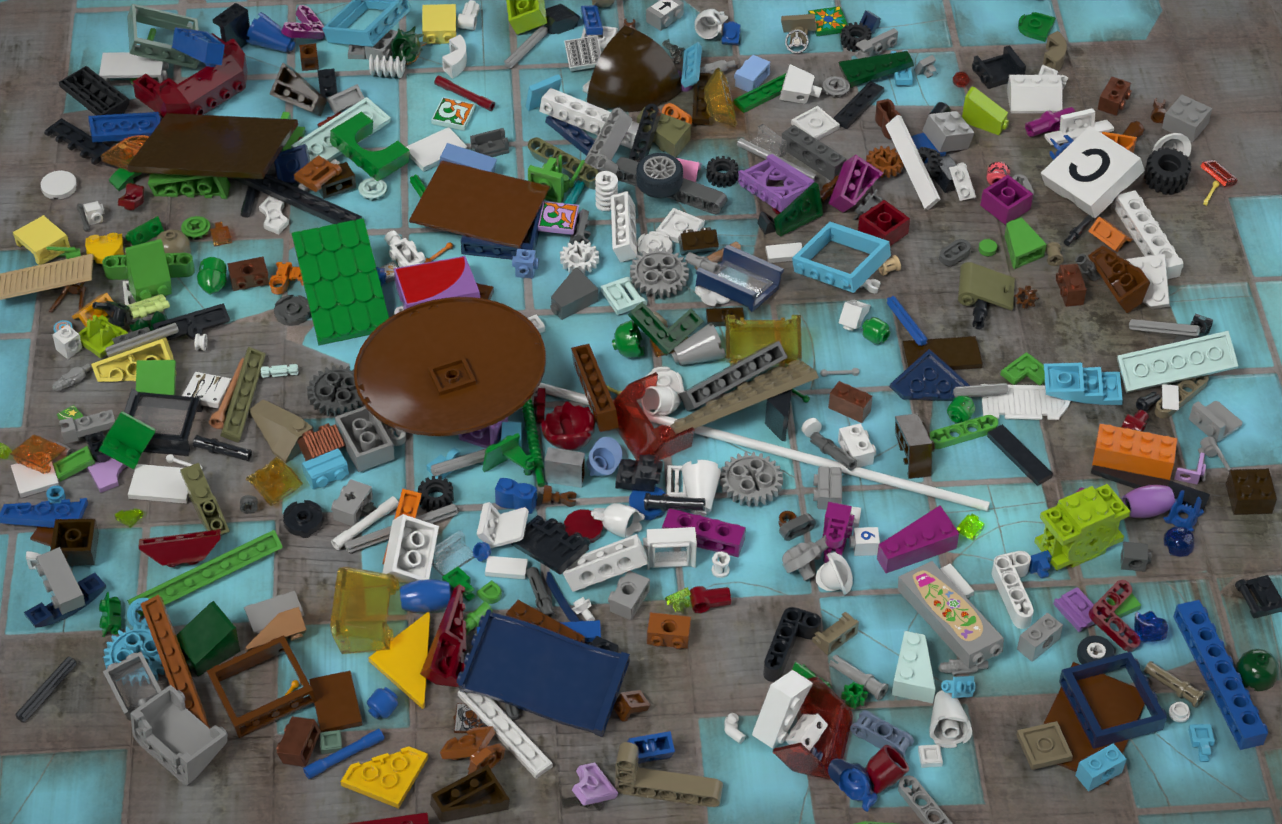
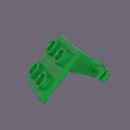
M519 433L513 436L509 435L500 443L487 447L482 468L484 473L509 459L524 468L523 473L525 475H531L535 467L534 457L526 455L519 446Z

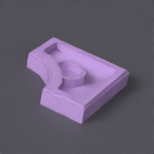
M110 457L105 462L95 461V464L87 467L99 492L102 493L119 486L118 476L128 466Z
M596 763L581 765L577 768L576 772L580 782L574 785L572 791L583 806L617 797V790Z

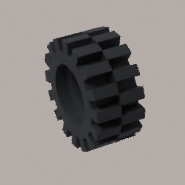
M854 22V25L849 23V26L846 24L841 32V45H843V48L847 47L848 51L852 49V52H855V50L859 51L860 48L856 46V43L864 39L870 40L872 35L871 29L867 28L866 24L863 26V23L859 25L857 22Z
M920 147L917 150L923 163L928 158L926 169L931 180L935 179L934 176L937 177L939 175L937 172L942 170L939 168L943 166V163H940L942 161V157H939L941 154L937 150Z
M716 156V160L712 158L711 161H708L706 178L708 182L713 186L717 184L718 188H720V185L726 188V185L730 187L732 184H735L738 179L737 162L735 163L734 159L731 160V157L725 159V156H722V158Z
M432 476L431 480L429 477L425 478L426 482L422 480L421 485L418 486V493H422L419 505H421L423 510L426 508V511L430 512L431 510L434 511L453 504V486L451 482H448V479L444 478L442 480V476H438V479H435V476ZM432 492L443 493V495L439 497L429 496V494Z

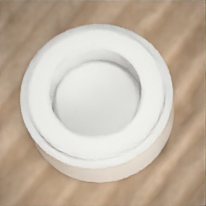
M810 418L803 423L802 432L807 437H811L814 432H820L822 425L816 418Z

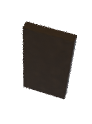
M976 336L927 339V344L919 346L915 340L902 341L907 368L929 349L952 370L982 368L983 365Z

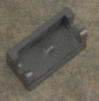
M504 128L470 136L471 151L490 157L509 153L508 137L505 138Z

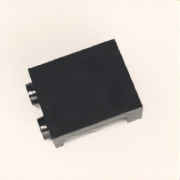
M234 3L212 19L213 23L220 27L221 39L224 42L235 39L240 48L248 44L246 42V39L249 40L250 38L247 36L250 27L248 9Z
M1009 45L1004 47L1003 55L986 60H981L978 55L974 56L972 70L979 76L981 82L988 89L1008 84L1009 75H1025L1026 65Z

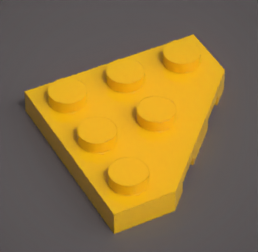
M408 746L402 748L400 752L390 755L388 753L382 754L362 764L359 762L351 764L340 781L341 786L399 809L427 762L428 754Z

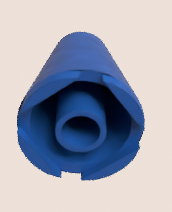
M260 12L258 20L254 18L249 27L247 36L250 38L249 40L246 39V42L251 45L286 53L289 50L292 51L296 44L294 38L285 36L281 32L282 27L266 14Z

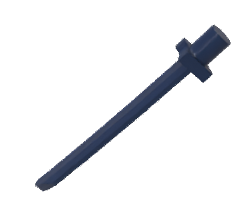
M547 572L546 583L569 621H583L578 619L558 588L551 573Z

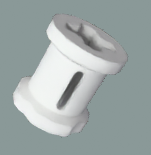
M722 551L715 553L712 557L714 564L712 566V574L717 578H724L730 571L728 566L730 556Z

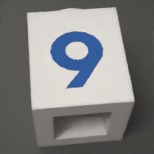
M878 527L854 528L853 536L849 538L850 548L854 549V556L877 555L878 545L880 544Z

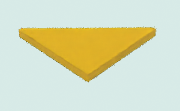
M429 612L368 657L369 662L422 709L425 707L427 679L420 673L428 655Z

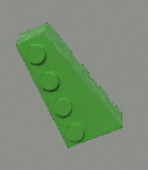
M150 173L148 181L154 196L163 197L185 195L194 198L195 195H205V198L221 196V199H227L230 182L227 177Z

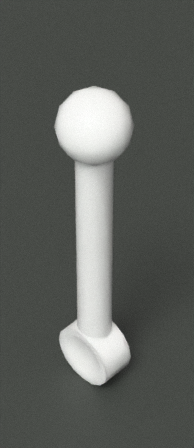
M171 454L166 456L168 463L176 462L187 467L193 465L176 459Z

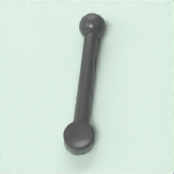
M78 203L77 210H79L82 218L83 230L89 231L90 226L87 225L82 210L83 204Z

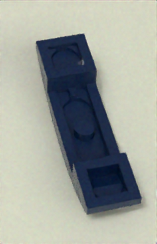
M93 573L78 582L84 596V606L62 615L59 608H54L52 602L46 606L41 602L25 611L24 615L35 628L57 623L90 604L106 589V584L96 573Z

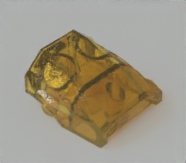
M278 456L262 469H258L254 474L246 477V481H249L270 506L280 502L303 485L294 471Z

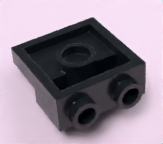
M649 454L640 455L639 461L621 459L615 488L654 492L656 484H660L663 461H659V456Z

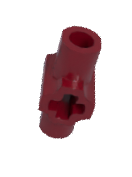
M1139 410L1134 416L1128 414L1121 428L1143 432L1147 424L1145 422L1149 416L1143 410Z

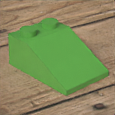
M158 239L125 248L129 290L134 300L138 302L160 294L164 296L171 295V279L162 240Z

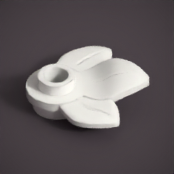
M700 285L695 287V293L707 305L716 306V304H725L730 301V299Z

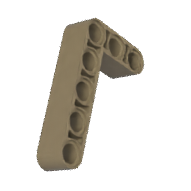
M624 742L619 745L615 765V789L617 792L624 795L706 807H717L720 805L723 783L720 780L639 768L638 747L630 742Z

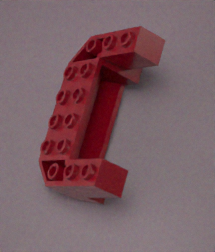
M211 33L225 44L222 65H216V67L206 66L179 84L170 78L158 83L149 75L144 74L133 81L135 97L153 111L159 112L162 118L167 113L204 115L246 88L248 71L245 53L235 39L224 42Z

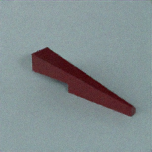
M460 584L453 590L420 673L436 685L459 687L457 678L466 666L464 665L466 621L463 620V611L465 610L463 592L465 587Z

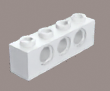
M627 191L611 196L612 247L620 263L635 259L637 255L635 204Z
M636 534L583 554L563 572V575L572 592L581 590L587 586L603 582L606 579L622 575L627 571L641 568L643 565L648 564L646 551Z

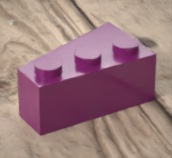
M855 154L844 162L829 204L842 213L861 199L883 172Z

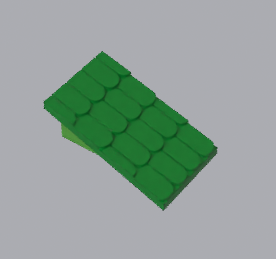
M364 218L291 233L318 346L368 336L380 324L389 319Z

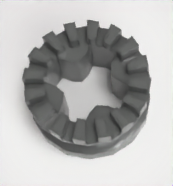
M252 495L241 497V512H246V514L248 512L249 514L251 512L254 513V511L256 512L258 509V499Z

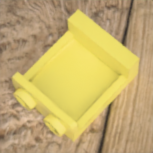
M456 4L422 5L423 42H427V44L449 43L450 39L456 37Z
M44 215L13 232L17 246H24L33 253L38 265L45 264L65 252L47 250L46 247H70L67 235Z

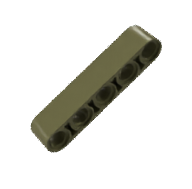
M538 137L532 138L528 142V148L532 156L542 163H547L550 158L549 156L553 155L551 157L557 159L558 166L559 155H562V164L567 162L562 165V174H566L572 179L581 160ZM584 163L575 181H583L585 183L584 186L594 190L596 180L595 178L590 179L596 177L598 171L596 168Z

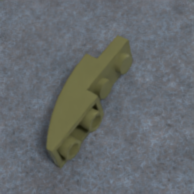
M196 463L180 469L188 495L205 530L220 529L221 535L229 533V528L216 498L210 490L200 464Z

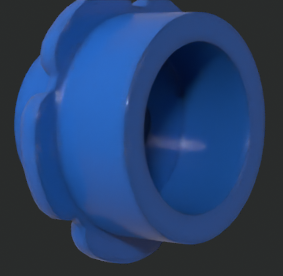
M479 542L473 548V556L480 562L486 560L491 555L490 545L486 542Z

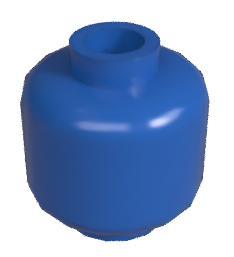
M384 687V689L377 688L367 700V705L370 708L368 710L369 714L376 719L379 717L388 718L398 706L396 700L398 696L387 687Z

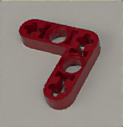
M1119 580L1089 610V617L1123 650L1133 652L1141 643L1140 637L1114 613L1132 593V586L1126 580ZM1122 588L1124 591L1118 595V590ZM1106 598L1113 599L1115 605L1108 604ZM1110 623L1116 624L1119 631H1114Z

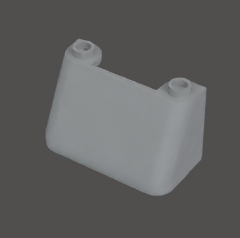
M170 685L130 713L132 733L137 743L181 783L189 785L225 746L228 734L223 727L216 725L209 729L185 708L186 698L184 694Z

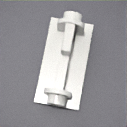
M961 162L957 166L949 167L959 200L975 198V190L972 186L967 165Z

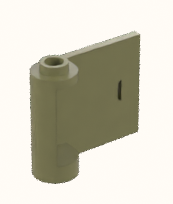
M966 262L960 267L958 301L962 305L970 306L977 299H981L1012 311L1015 278L972 262Z

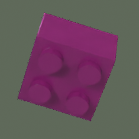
M1006 175L983 190L980 206L1006 225L1031 209L1033 193L1012 177Z

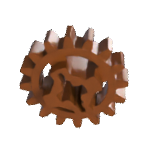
M880 146V149L874 148L866 156V162L883 172L880 176L881 178L884 175L887 178H890V175L896 176L897 173H901L904 167L899 153H896V148L890 150L889 146L886 148Z

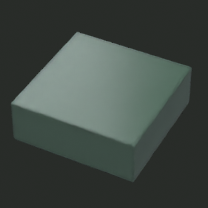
M340 730L320 732L321 755L335 753L342 749Z

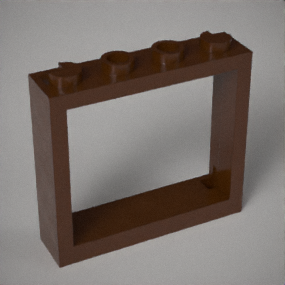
M284 635L207 670L210 681L238 738L316 702L314 692ZM285 652L303 687L237 718L220 682Z

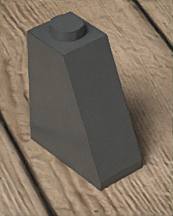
M576 267L551 296L550 308L555 315L557 314L563 320L598 302V288Z

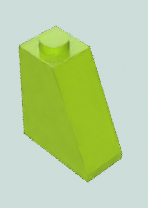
M972 86L964 100L962 118L968 125L996 135H1000L1003 130L1007 129L1009 120H1007L1008 112Z

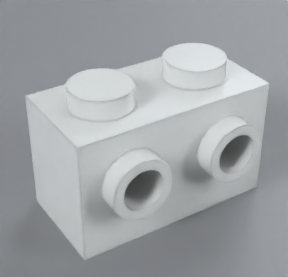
M861 423L839 428L838 443L844 452L857 460L856 467L872 465L874 456H876V449L873 444L871 445L867 430L863 429Z

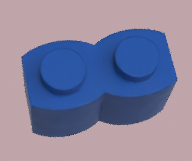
M500 478L495 487V503L506 509L514 508L517 510L525 507L529 511L528 514H532L537 505V488L527 483H517L509 478Z

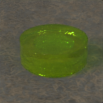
M0 442V458L8 459L12 451L7 445Z

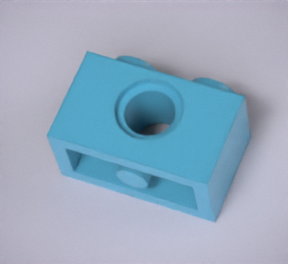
M1112 743L1080 761L1075 776L1089 792L1121 774L1126 758Z

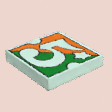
M443 97L431 119L432 124L465 131L475 110V104Z

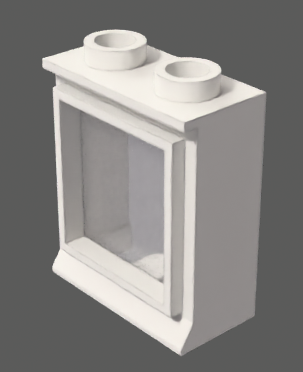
M695 527L647 529L646 538H643V547L646 551L648 562L647 570H650V567L692 566L696 568L697 541Z

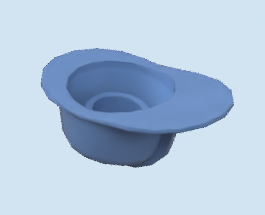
M602 437L596 441L586 461L590 476H607L615 471L622 459V449L616 440L611 437Z

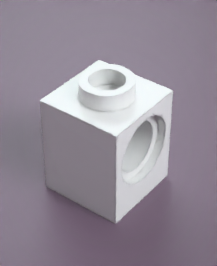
M66 325L53 334L56 350L67 359L83 350L80 335L70 326Z

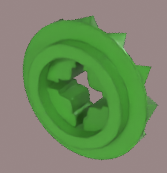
M194 216L182 223L181 230L188 238H202L203 235H208L210 223L204 217Z

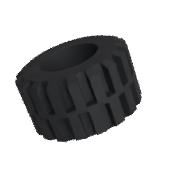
M1165 147V149L1159 148L1158 151L1154 150L1149 155L1144 171V179H1146L1145 183L1149 185L1150 189H1155L1157 193L1162 192L1165 195L1166 193L1172 195L1174 192L1179 193L1180 190L1185 188L1192 166L1188 156L1183 155L1182 151Z

